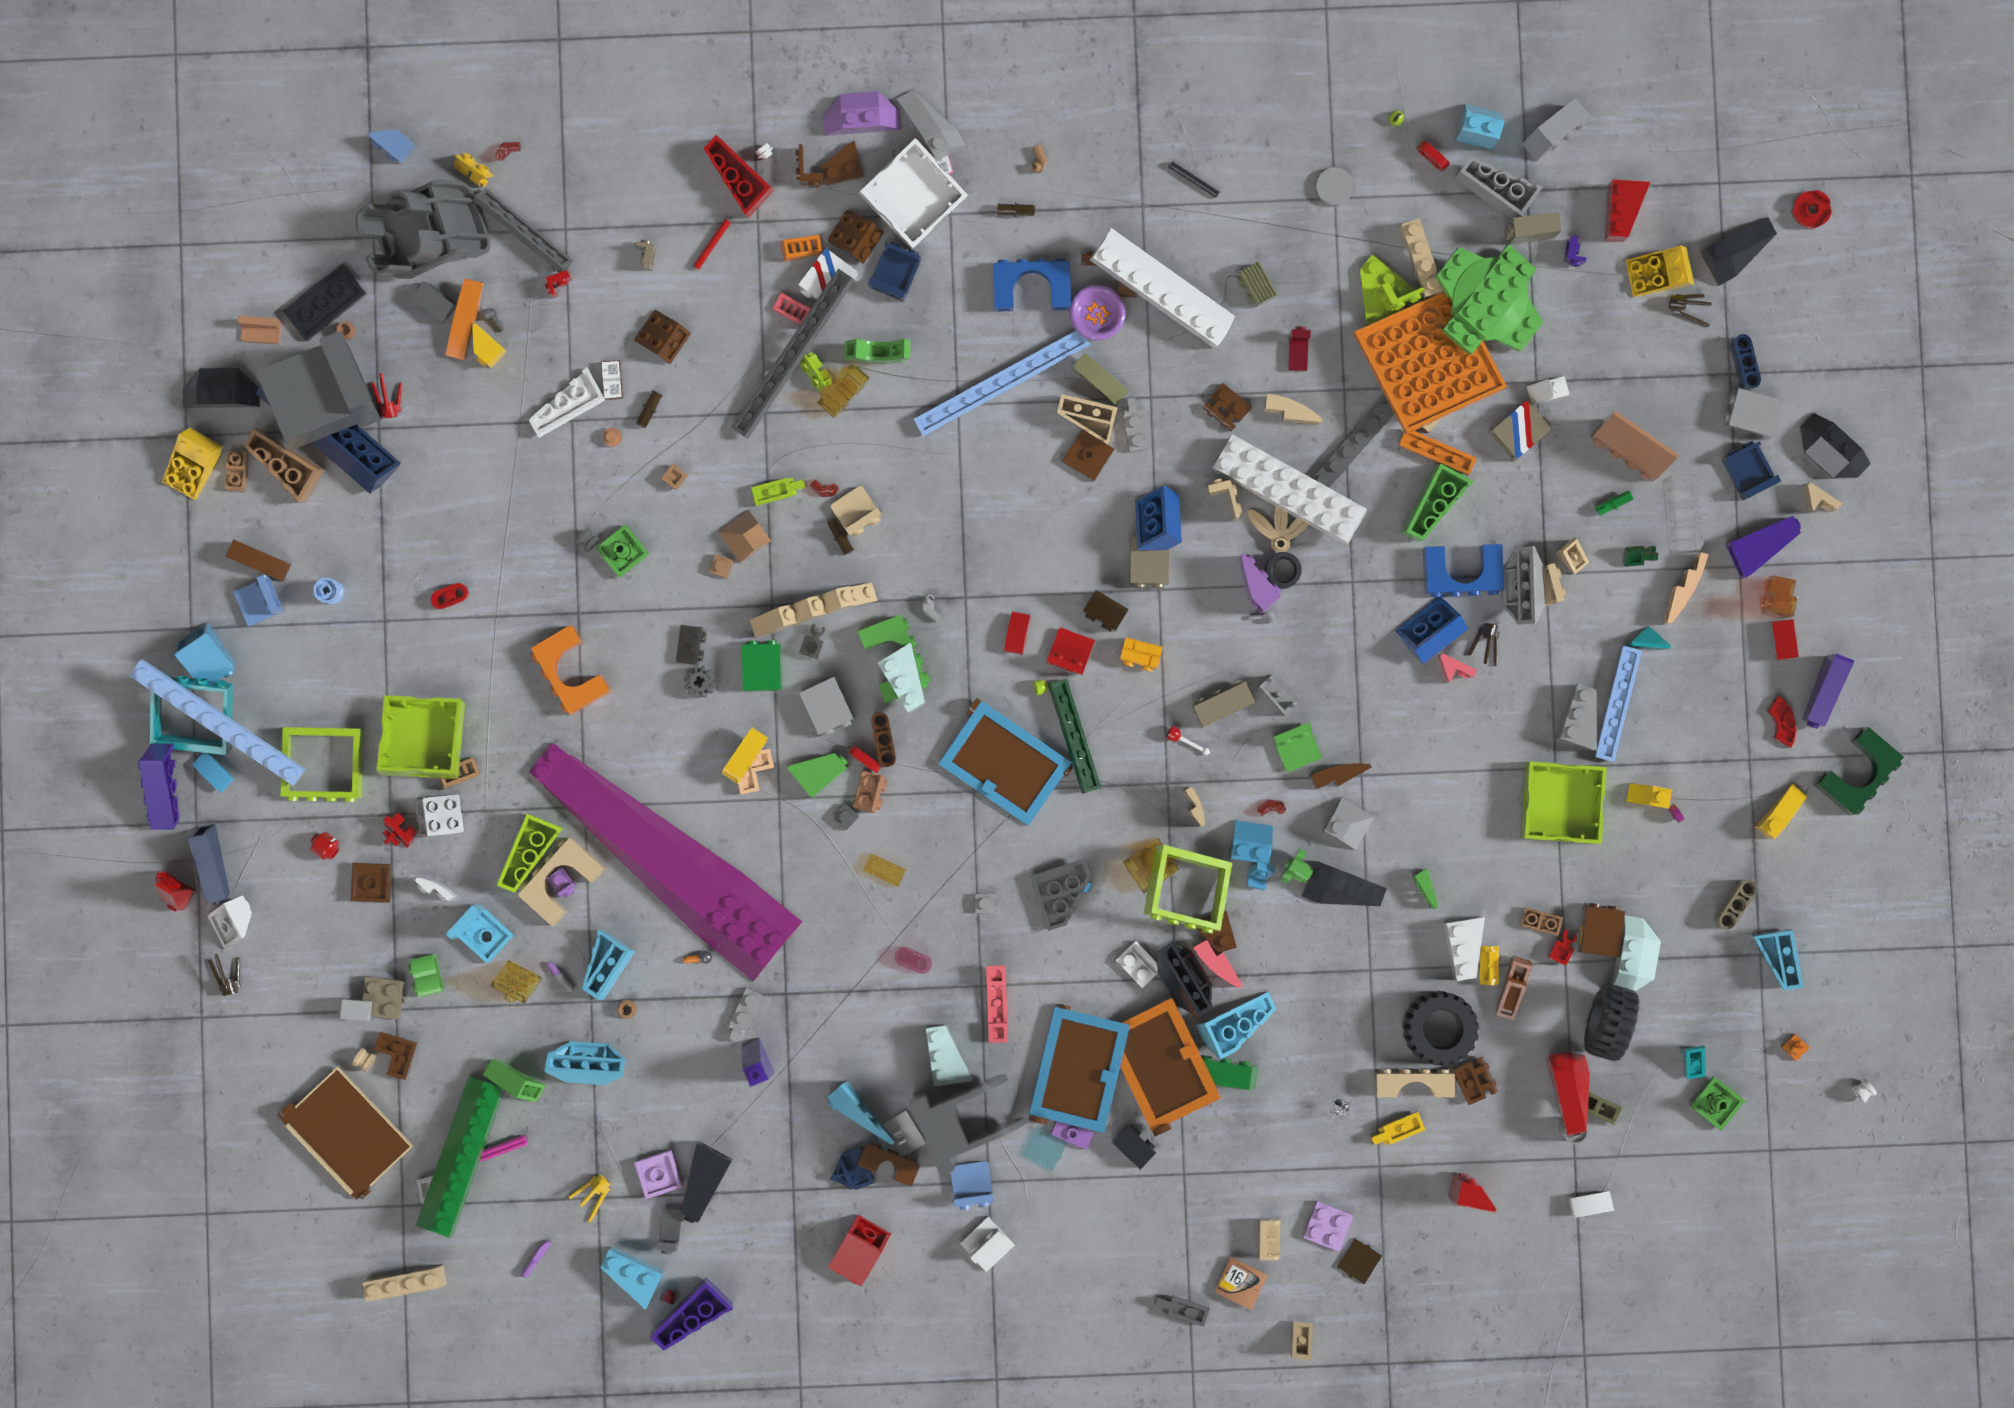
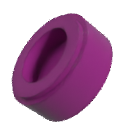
M1674 803L1669 806L1668 810L1677 823L1685 819Z

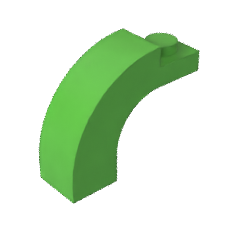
M860 339L845 341L844 360L862 363H901L904 360L910 359L911 340L901 339L888 342Z

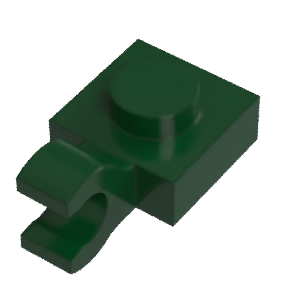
M1644 546L1625 547L1623 563L1625 567L1644 565V561L1658 560L1659 553L1656 552V546H1649L1646 549Z

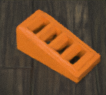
M819 235L785 239L780 243L784 262L823 253ZM811 241H814L815 250L811 248ZM803 243H806L807 251H804ZM798 244L800 252L796 251L795 245ZM788 246L791 247V252H792V253H790V254H789V251H788Z

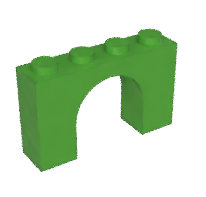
M898 615L858 631L865 650L887 642H894L902 647L911 643L922 690L929 687L927 683L931 681L927 671L923 672L920 666L924 663L920 653H915L914 647L917 645L914 637H909L907 629L910 627L906 618L902 619V616ZM889 681L878 685L886 704L899 699Z

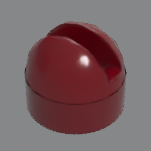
M665 1289L659 1299L674 1305L676 1293L674 1290Z

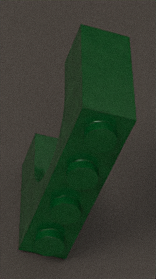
M1863 727L1851 741L1869 758L1872 764V774L1868 782L1858 788L1852 787L1833 771H1826L1814 784L1818 790L1848 815H1858L1864 810L1866 801L1875 797L1878 787L1887 783L1890 778L1889 774L1892 771H1896L1902 765L1900 761L1904 758L1870 727Z

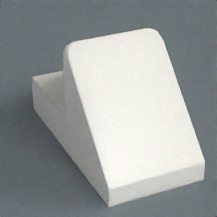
M1565 376L1552 380L1546 379L1526 387L1530 402L1534 405L1570 395Z

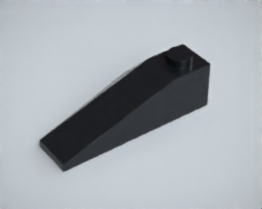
M1768 217L1718 241L1701 252L1718 286L1735 278L1776 236L1777 232Z
M1315 861L1312 867L1313 873L1308 879L1301 896L1320 904L1381 906L1387 888L1322 862Z

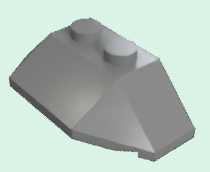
M1535 546L1517 547L1503 566V607L1518 625L1537 624L1545 606L1544 566Z

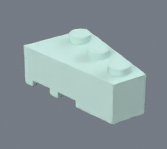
M946 1024L926 1027L934 1086L973 1081Z

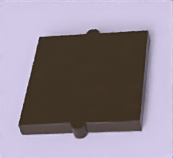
M1355 1238L1337 1267L1349 1274L1350 1278L1353 1277L1365 1285L1382 1255L1371 1249L1370 1245H1365Z

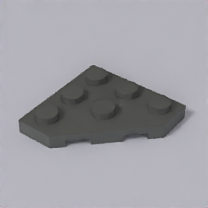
M1086 858L1030 876L1048 931L1068 924L1091 878Z

